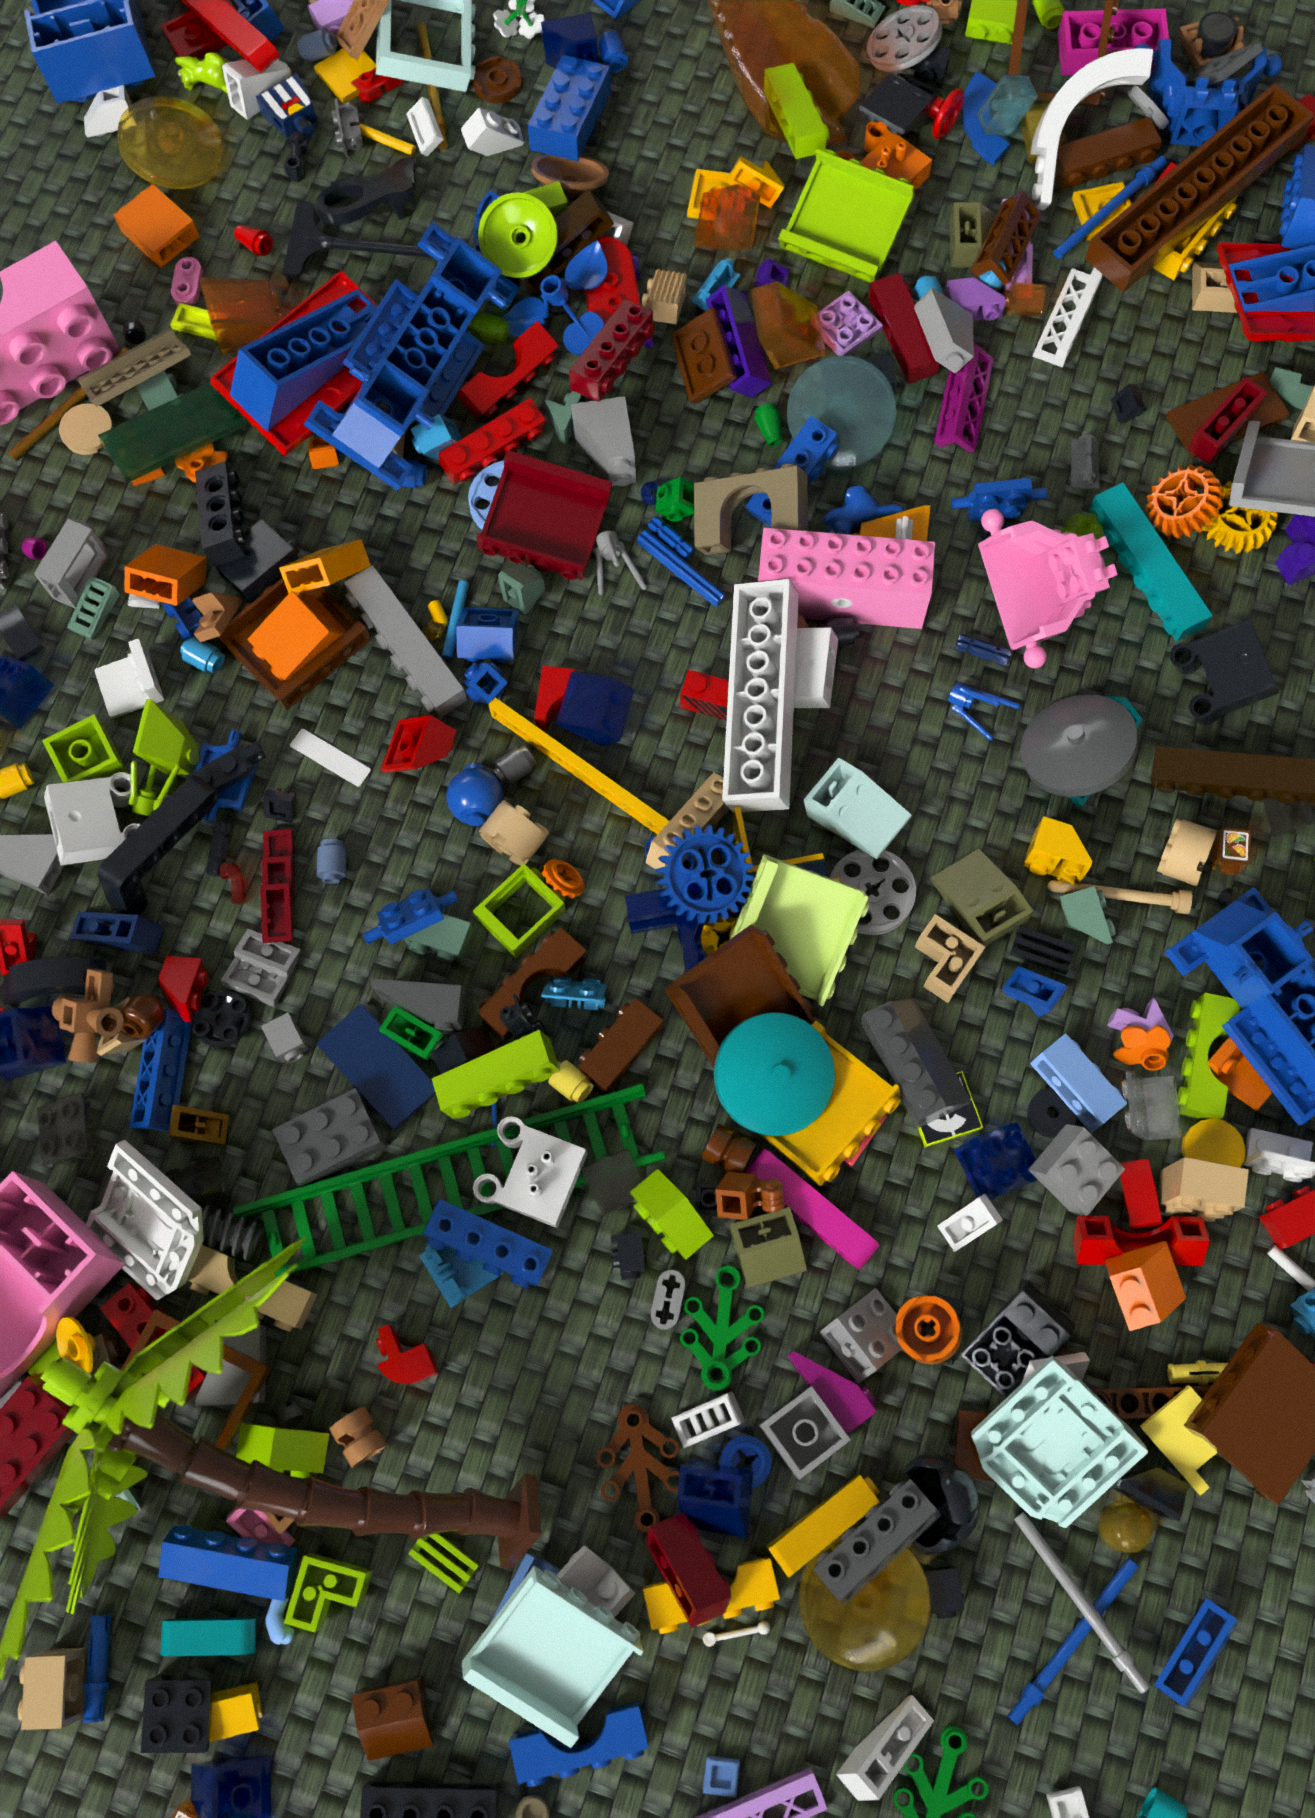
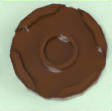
M494 56L479 62L476 66L474 80H472L475 93L488 103L499 104L515 98L521 91L523 84L521 69L515 61L509 59L510 61L504 60L502 56Z

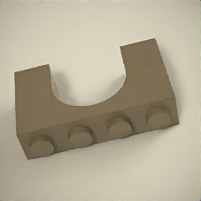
M784 464L779 469L760 468L755 470V473H732L727 478L708 477L704 479V482L694 483L695 548L705 555L731 551L732 514L744 498L758 493L767 494L770 499L772 528L808 531L807 474L795 464Z

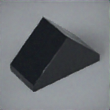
M483 1026L454 1033L435 1049L431 1055L440 1073L443 1074L496 1050Z

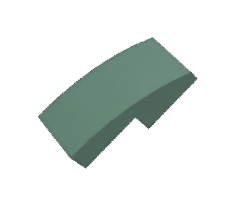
M1275 367L1269 378L1271 385L1281 400L1302 410L1313 385L1301 384L1302 374Z

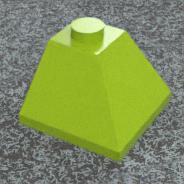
M146 699L133 753L164 774H170L176 764L180 765L177 775H189L194 772L195 766L199 761L200 747L182 721L153 700Z

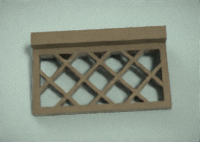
M169 328L77 378L91 403L98 407L192 354L188 347L176 337L173 330Z

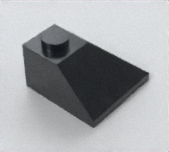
M1163 1465L1162 1468L1148 1467L1126 1473L1110 1488L1163 1519L1179 1522L1183 1514L1188 1484L1179 1480L1181 1476L1179 1472Z

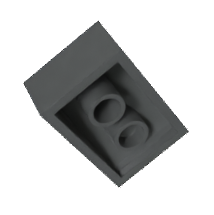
M371 979V986L382 1000L392 1006L396 1005L444 1034L443 1037H450L454 1033L465 1031L469 999L461 985Z

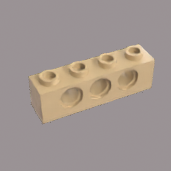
M713 772L652 840L646 864L654 869L664 867L665 864L658 860L660 856L669 855L663 847L667 844L675 847L672 837L677 835L683 840V830L688 829L693 835V827L699 825L702 833H704L706 826L712 825L713 829L730 810L722 801L723 777ZM683 855L682 864L690 855Z

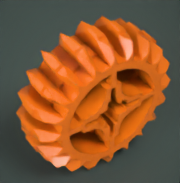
M1191 464L1186 470L1179 466L1175 473L1168 470V476L1165 479L1159 477L1160 484L1151 486L1152 494L1147 495L1148 504L1146 505V511L1148 512V518L1154 524L1156 530L1160 533L1163 532L1168 538L1174 535V537L1180 539L1183 533L1190 538L1195 530L1201 533V527L1204 525L1211 526L1210 519L1219 518L1217 510L1223 508L1221 499L1224 498V493L1219 480L1216 479L1210 470L1206 471L1202 466L1195 468ZM1195 489H1203L1204 493H1198V491H1195ZM1171 510L1174 512V515H1167L1165 511Z

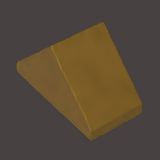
M173 1105L168 1136L181 1143L225 1145L229 1115Z

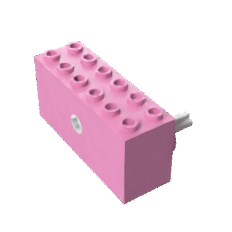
M906 516L896 520L895 538L763 528L758 582L790 579L799 593L798 615L802 614L804 619L824 621L829 618L852 616L853 622L858 621L859 624L922 629L932 594L935 542L912 540L913 520H909Z

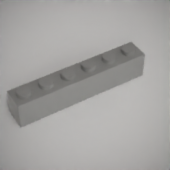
M373 565L344 582L348 593L345 594L348 602L354 609L359 607L362 612L360 615L362 621L368 629L372 627L377 632L375 638L383 650L388 648L393 655L390 656L393 664L399 671L404 669L408 676L405 677L407 683L414 692L419 690L423 695L420 699L429 713L434 710L440 719L467 701L463 687Z

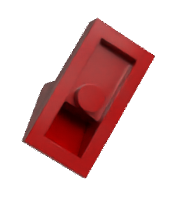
M0 919L1 975L8 974L10 966L34 960L37 936L36 933H27L24 919Z

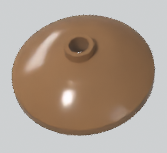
M546 154L534 159L531 166L532 174L543 185L559 181L566 197L582 195L586 190L590 192L595 191L606 184L609 179V170L604 164L582 155L577 162Z

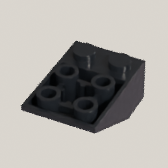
M897 70L887 75L860 105L859 110L866 113L865 117L870 121L876 123L880 121L887 125L888 131L901 135L928 125L931 117H929L931 105L942 94L906 73Z
M1027 1281L960 1355L998 1392L1007 1398L1022 1384L1029 1362L1051 1357L1072 1336L1076 1325L1032 1283Z

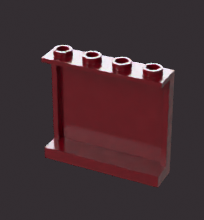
M507 450L504 457V469L482 532L477 534V549L490 556L500 555L506 557L509 561L516 564L526 563L532 565L542 572L552 571L559 573L568 580L578 579L583 581L596 537L598 536L611 497L612 482Z

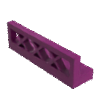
M975 343L974 357L956 374L951 370L948 372L934 443L941 448L956 442L969 453L976 451L994 358ZM978 359L983 362L982 372L977 362ZM974 379L978 388L977 395L973 387ZM969 402L973 410V418H971L968 409ZM964 426H966L969 435L968 439L963 436Z

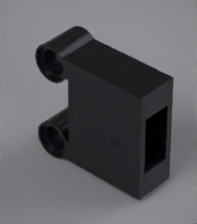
M1250 619L1191 643H1178L1170 651V660L1181 674H1192L1199 668L1200 662H1202L1214 696L1201 693L1195 695L1189 702L1190 713L1196 722L1201 725H1210L1219 716L1279 693ZM1182 655H1192L1187 663H1178ZM1201 705H1211L1208 713L1203 715L1197 714V710Z

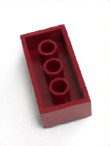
M43 1373L27 1376L0 1409V1518L7 1515L74 1434L72 1429L62 1424L73 1406H69L43 1389L45 1381L41 1379Z

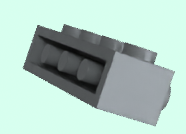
M911 1479L906 1483L904 1481L898 1483L890 1491L889 1495L891 1497L882 1506L880 1503L874 1505L865 1515L867 1520L858 1528L853 1526L842 1535L841 1540L843 1542L834 1550L829 1548L817 1559L818 1565L813 1570L843 1605H846L941 1516L940 1512Z

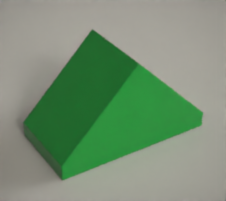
M394 1005L379 1028L381 1033L413 1054L428 1060L444 1035Z

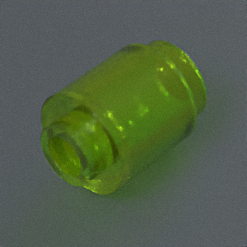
M478 311L469 323V331L472 332V336L476 339L495 344L499 342L505 343L507 340L510 324L509 321H505L501 316Z

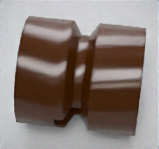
M719 1123L701 1159L714 1166L723 1164L724 1171L743 1173L756 1149L757 1143L743 1135L736 1138L735 1131Z

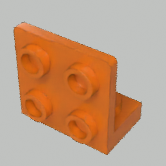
M1230 1037L1208 1061L1212 1073L1221 1083L1228 1087V1092L1252 1109L1259 1110L1273 1094Z

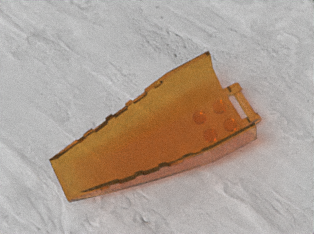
M708 0L725 55L743 102L764 132L788 144L769 104V100L764 93V69L794 63L798 72L802 73L806 89L811 91L813 103L820 110L823 124H827L830 130L829 140L826 141V144L834 141L836 143L844 141L845 133L839 122L859 97V64L838 36L818 18L814 20L807 13L805 6H798L793 0Z

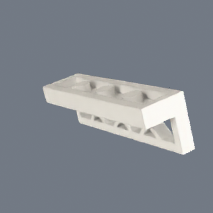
M1095 267L1091 275L1073 268L1071 269L1036 346L1033 357L1063 368L1103 276ZM1073 279L1086 283L1085 289L1075 292L1071 284ZM1073 300L1076 309L1066 313L1062 303ZM1064 321L1067 327L1066 331L1056 333L1053 324ZM1054 342L1057 347L1056 355L1042 350L1043 345Z

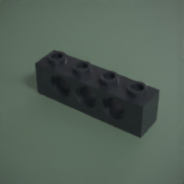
M226 461L195 471L203 551L214 567L245 557L244 544H247V538L242 529L245 519L240 510L243 500L238 491L241 481L235 470L231 471Z

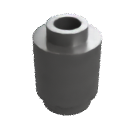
M523 745L520 748H513L494 762L495 769L492 772L501 784L506 782L511 786L531 772L532 767L536 765V761L530 751Z

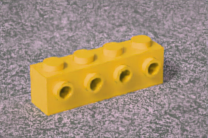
M1237 196L1153 268L1173 281L1181 272L1185 274L1193 263L1195 254L1201 255L1206 248L1208 238L1210 236L1214 238L1223 225L1222 221L1224 219L1229 220L1238 206L1235 204Z

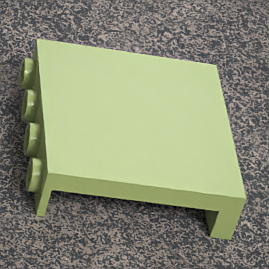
M764 854L750 887L752 891L746 897V903L742 907L730 940L751 924L760 931L765 929L775 941V944L772 946L775 952H779L787 962L788 967L785 970L788 975L791 974L801 987L798 990L799 994L815 999L823 1007L826 999H830L834 993V979L837 972H842L847 960L845 953L848 945H853L856 940L858 921L868 911V896L861 889Z

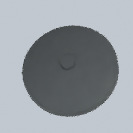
M1099 695L1071 696L1047 706L1029 723L1021 741V759L1028 776L1041 789L1055 795L1067 797L1090 795L1108 788L1127 773L1138 753L1139 735L1132 715L1117 701Z

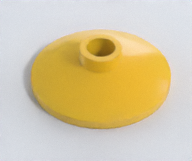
M70 1316L64 1317L58 1322L56 1329V1341L61 1359L66 1358L91 1374L93 1351L95 1350L94 1339L90 1333H86L82 1325L75 1318Z

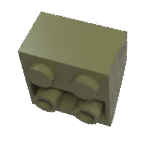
M980 202L953 203L949 222L951 267H972L996 218V214Z
M790 1207L730 1224L729 1229L747 1289L807 1271L799 1234Z

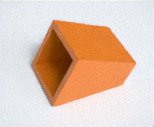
M291 591L247 640L253 645L252 651L260 659L266 660L272 666L271 672L278 679L284 681L289 680L347 630L315 596Z

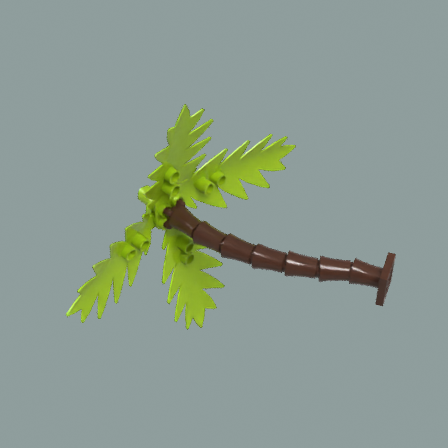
M303 1237L299 1241L292 1243L268 1262H264L179 1325H176L135 1354L123 1371L104 1361L93 1377V1375L66 1358H63L59 1363L53 1360L41 1377L45 1381L43 1389L69 1406H73L62 1424L72 1429L78 1436L67 1451L0 1643V1679L2 1680L8 1657L11 1656L17 1660L21 1655L27 1627L28 1601H51L54 1596L53 1574L46 1553L72 1544L75 1541L73 1551L76 1555L68 1583L72 1587L66 1612L69 1613L71 1609V1614L73 1615L79 1596L83 1599L87 1593L99 1561L112 1557L116 1553L115 1541L106 1528L138 1512V1509L132 1503L116 1497V1495L148 1475L147 1471L132 1465L136 1460L134 1456L136 1454L161 1465L174 1474L177 1471L180 1474L178 1483L198 1487L219 1494L232 1501L236 1499L237 1509L256 1510L277 1514L290 1519L295 1518V1523L299 1527H340L352 1529L356 1536L376 1533H405L412 1539L449 1531H457L460 1535L498 1536L500 1567L512 1569L542 1534L537 1476L524 1474L504 1499L488 1495L471 1487L465 1489L463 1493H430L412 1490L408 1495L379 1491L366 1486H361L357 1490L346 1489L312 1477H306L304 1480L294 1478L276 1471L257 1460L248 1463L222 1450L203 1436L196 1442V1438L183 1431L157 1409V1404L165 1408L170 1399L181 1406L185 1403L193 1364L209 1373L220 1374L222 1372L223 1336L241 1335L259 1325L257 1308L273 1294L289 1276L290 1272L298 1267L295 1264L277 1278L275 1276V1272L301 1247L302 1242L307 1239ZM245 1296H251L245 1301ZM94 1448L95 1454L90 1470L82 1451L87 1449L92 1451ZM84 1504L76 1535L72 1519Z

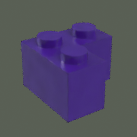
M1295 514L1285 529L1293 544L1284 548L1275 564L1288 585L1315 574V517Z

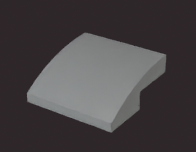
M247 929L234 950L235 958L222 977L221 984L225 988L275 1007L294 971L301 950L283 942L263 943L261 933Z

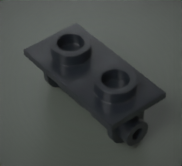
M514 994L515 1004L510 1007H503L500 1011V1019L508 1030L513 1033L515 1039L518 1040L537 1030H540L547 1036L548 1033L540 1019L534 1020L535 1015L527 1002L522 1004L516 994Z

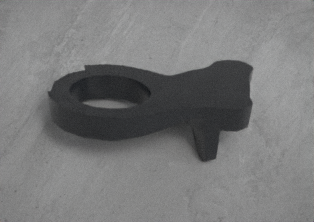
M413 157L399 159L393 166L373 178L348 177L331 182V186L324 189L316 198L314 207L320 220L331 225L349 224L366 216L381 203L389 204L399 220L405 218L402 203L408 202L415 197L414 173L417 169L416 159ZM361 197L352 205L341 208L331 207L341 199Z

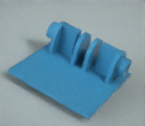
M555 976L553 979L548 980L541 997H545L546 1003H551V1006L566 1007L567 1000H569V1008H572L573 1000H577V1008L581 1009L582 1001H584V1009L598 1011L599 1008H605L606 996L604 994L607 984H600L601 981L597 979H584L583 982L571 981L570 977Z
M427 1246L425 1248L426 1251L419 1255L451 1308L499 1277L483 1270L484 1264L475 1259L471 1263H467L454 1256L456 1251L444 1246L443 1251Z

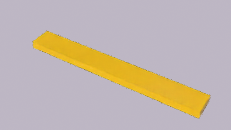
M496 697L488 704L491 716L657 835L669 823V820Z

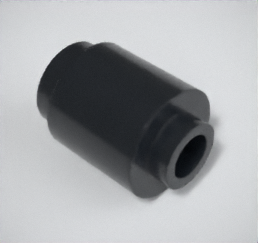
M852 616L825 619L824 622H818V628H832L838 638V646L852 645L855 643V638H859L858 621L853 622Z

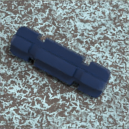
M960 634L955 647L959 651L965 653L970 651L971 655L989 661L994 659L996 660L995 663L1007 665L1011 656L1010 649L1003 647L998 649L996 648L997 645L976 638L974 641L971 640L970 636Z

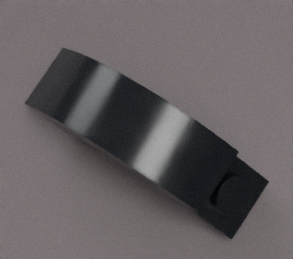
M60 957L31 960L10 966L9 973L4 975L2 983L4 1004L16 1005L30 998L45 994L69 993L85 995L87 969L106 971V960Z

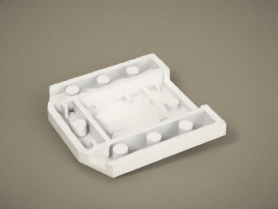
M123 1140L115 1144L107 1167L111 1171L113 1170L102 1203L100 1207L90 1212L86 1225L125 1263L122 1269L153 1298L159 1300L186 1284L203 1243L202 1208L132 1145Z

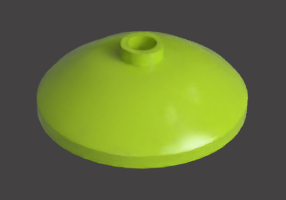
M509 193L494 200L483 213L478 228V242L482 255L500 268L502 275L511 278H526L539 273L549 264L557 248L558 230L553 214L542 201L526 193ZM520 233H524L526 236L523 243H519L517 240Z

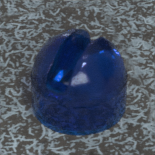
M655 481L644 483L641 488V499L650 506L656 505L657 498L656 496H651L649 489H653L656 495L657 487L660 486Z

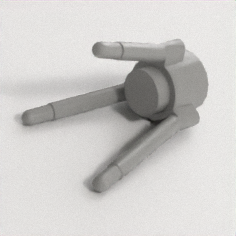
M605 531L600 533L596 537L598 547L594 549L597 561L599 595L604 594L602 558L612 560L614 566L617 567L619 566L618 556L620 554L641 589L646 590V584L626 552L623 542L618 540L616 532Z

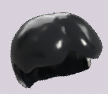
M927 1453L915 1457L906 1465L902 1472L903 1475L907 1474L904 1482L906 1483L911 1479L940 1512L941 1516L912 1542L911 1546L922 1555L948 1552L963 1543L976 1528L980 1516V1500L976 1484L968 1472L944 1456Z

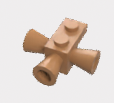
M87 969L84 998L63 994L54 1001L52 1014L60 1022L59 1028L75 1033L68 1060L75 1062H98L96 1033L110 1038L116 1036L121 1031L124 1023L123 1015L118 1009L110 1007V998L114 990L113 973L100 969Z

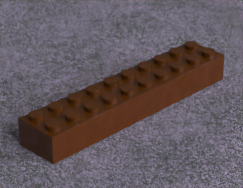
M1274 83L1091 239L1085 260L1121 291L1125 292L1305 137L1315 114Z

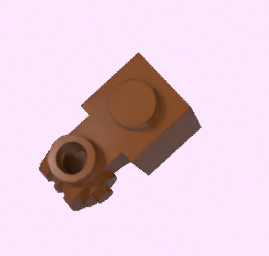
M727 1172L715 1189L718 1217L748 1220L756 1206L762 1205V1209L766 1212H777L785 1207L784 1185L777 1179L759 1180L757 1179V1174Z

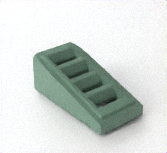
M830 0L829 11L875 29L885 11V6L876 0ZM869 10L874 11L871 16L868 15Z
M91 576L85 585L67 628L93 640L120 596L117 589L113 585ZM93 601L100 603L99 606L93 605ZM90 611L95 613V615L92 617L87 615L86 612ZM81 620L91 623L90 627L88 628L80 624Z

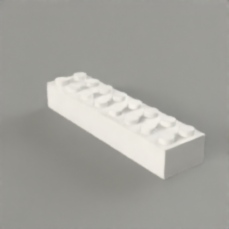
M790 579L734 585L722 801L733 813L734 807L740 806L741 812L789 809L799 593Z

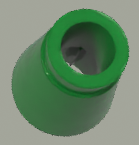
M773 403L758 407L755 410L756 416L754 420L768 447L780 445L783 443L780 410Z

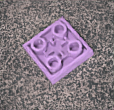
M849 290L808 320V325L842 360L883 330V324Z

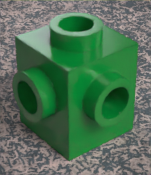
M680 476L657 487V513L674 522L681 521L683 518L694 514L693 483Z

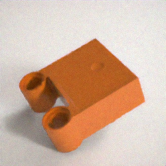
M870 121L867 124L864 149L868 155L860 163L863 164V167L873 170V168L880 169L888 177L896 180L897 178L908 180L914 186L915 191L929 178L932 159L901 136L888 131L887 125L884 123ZM841 151L837 153L839 158L844 160H855V157L850 152Z

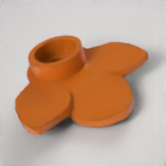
M207 438L194 441L190 446V450H177L174 455L176 466L184 470L186 476L194 483H196L195 471L227 461L228 458L227 452L214 451L212 441Z
M1156 1025L1149 1031L1140 1026H1127L1122 1029L1121 1039L1124 1047L1117 1049L1113 1053L1116 1059L1127 1065L1142 1064L1145 1069L1151 1071L1160 1070L1165 1067L1169 1059L1167 1048L1171 1044V1038L1164 1027Z

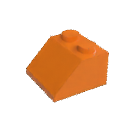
M1166 1241L1105 1259L1108 1274L1129 1331L1162 1322L1186 1299Z

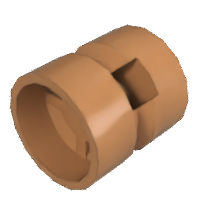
M366 1406L351 1412L329 1428L337 1444H344L343 1454L351 1468L362 1464L388 1445L381 1432L373 1430L374 1420Z

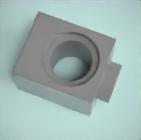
M289 1013L261 1026L276 1058L282 1063L297 1061L303 1057V1052L309 1050L295 1019Z

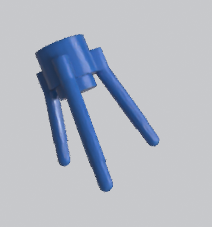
M959 681L952 689L948 698V702L954 704L952 711L960 714L990 741L993 740V736L969 715L964 708L970 709L976 699L996 706L1003 704L1016 709L1020 708L1019 703L974 689Z

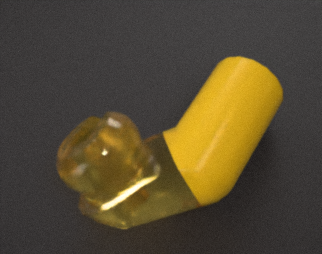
M439 600L432 601L427 606L432 620L427 623V626H423L422 631L424 636L430 640L440 638L448 625V619Z

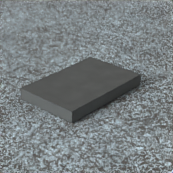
M1255 42L1208 61L1186 78L1185 86L1195 87L1198 77L1209 78L1207 86L1225 80L1263 51L1260 42Z

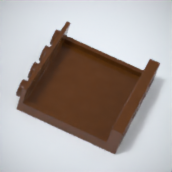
M282 578L276 584L268 586L263 594L254 602L245 605L242 611L229 622L222 635L218 637L222 644L287 711L366 645L371 638L367 628L360 621L356 622L322 587L299 592L315 596L347 631L289 680L282 681L271 672L272 666L266 660L260 659L252 651L253 645L247 639L289 594Z
M752 924L664 989L713 1068L718 1050L725 1037L734 1027L750 1017L766 1013H784L802 1020L805 1019L810 1024L815 1022L810 1013L813 1011V1007L804 996L799 994L798 990L801 989L799 983L791 974L788 975L785 970L788 967L787 962L772 947L775 941L765 929L760 931Z
M1257 1323L1183 1426L1192 1434L1203 1438L1257 1489L1255 1493L1259 1497L1279 1505L1315 1454V1366L1278 1330Z

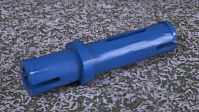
M90 1615L86 1682H83L82 1690H85L82 1722L105 1721L106 1689L110 1687V1681H107L112 1615Z

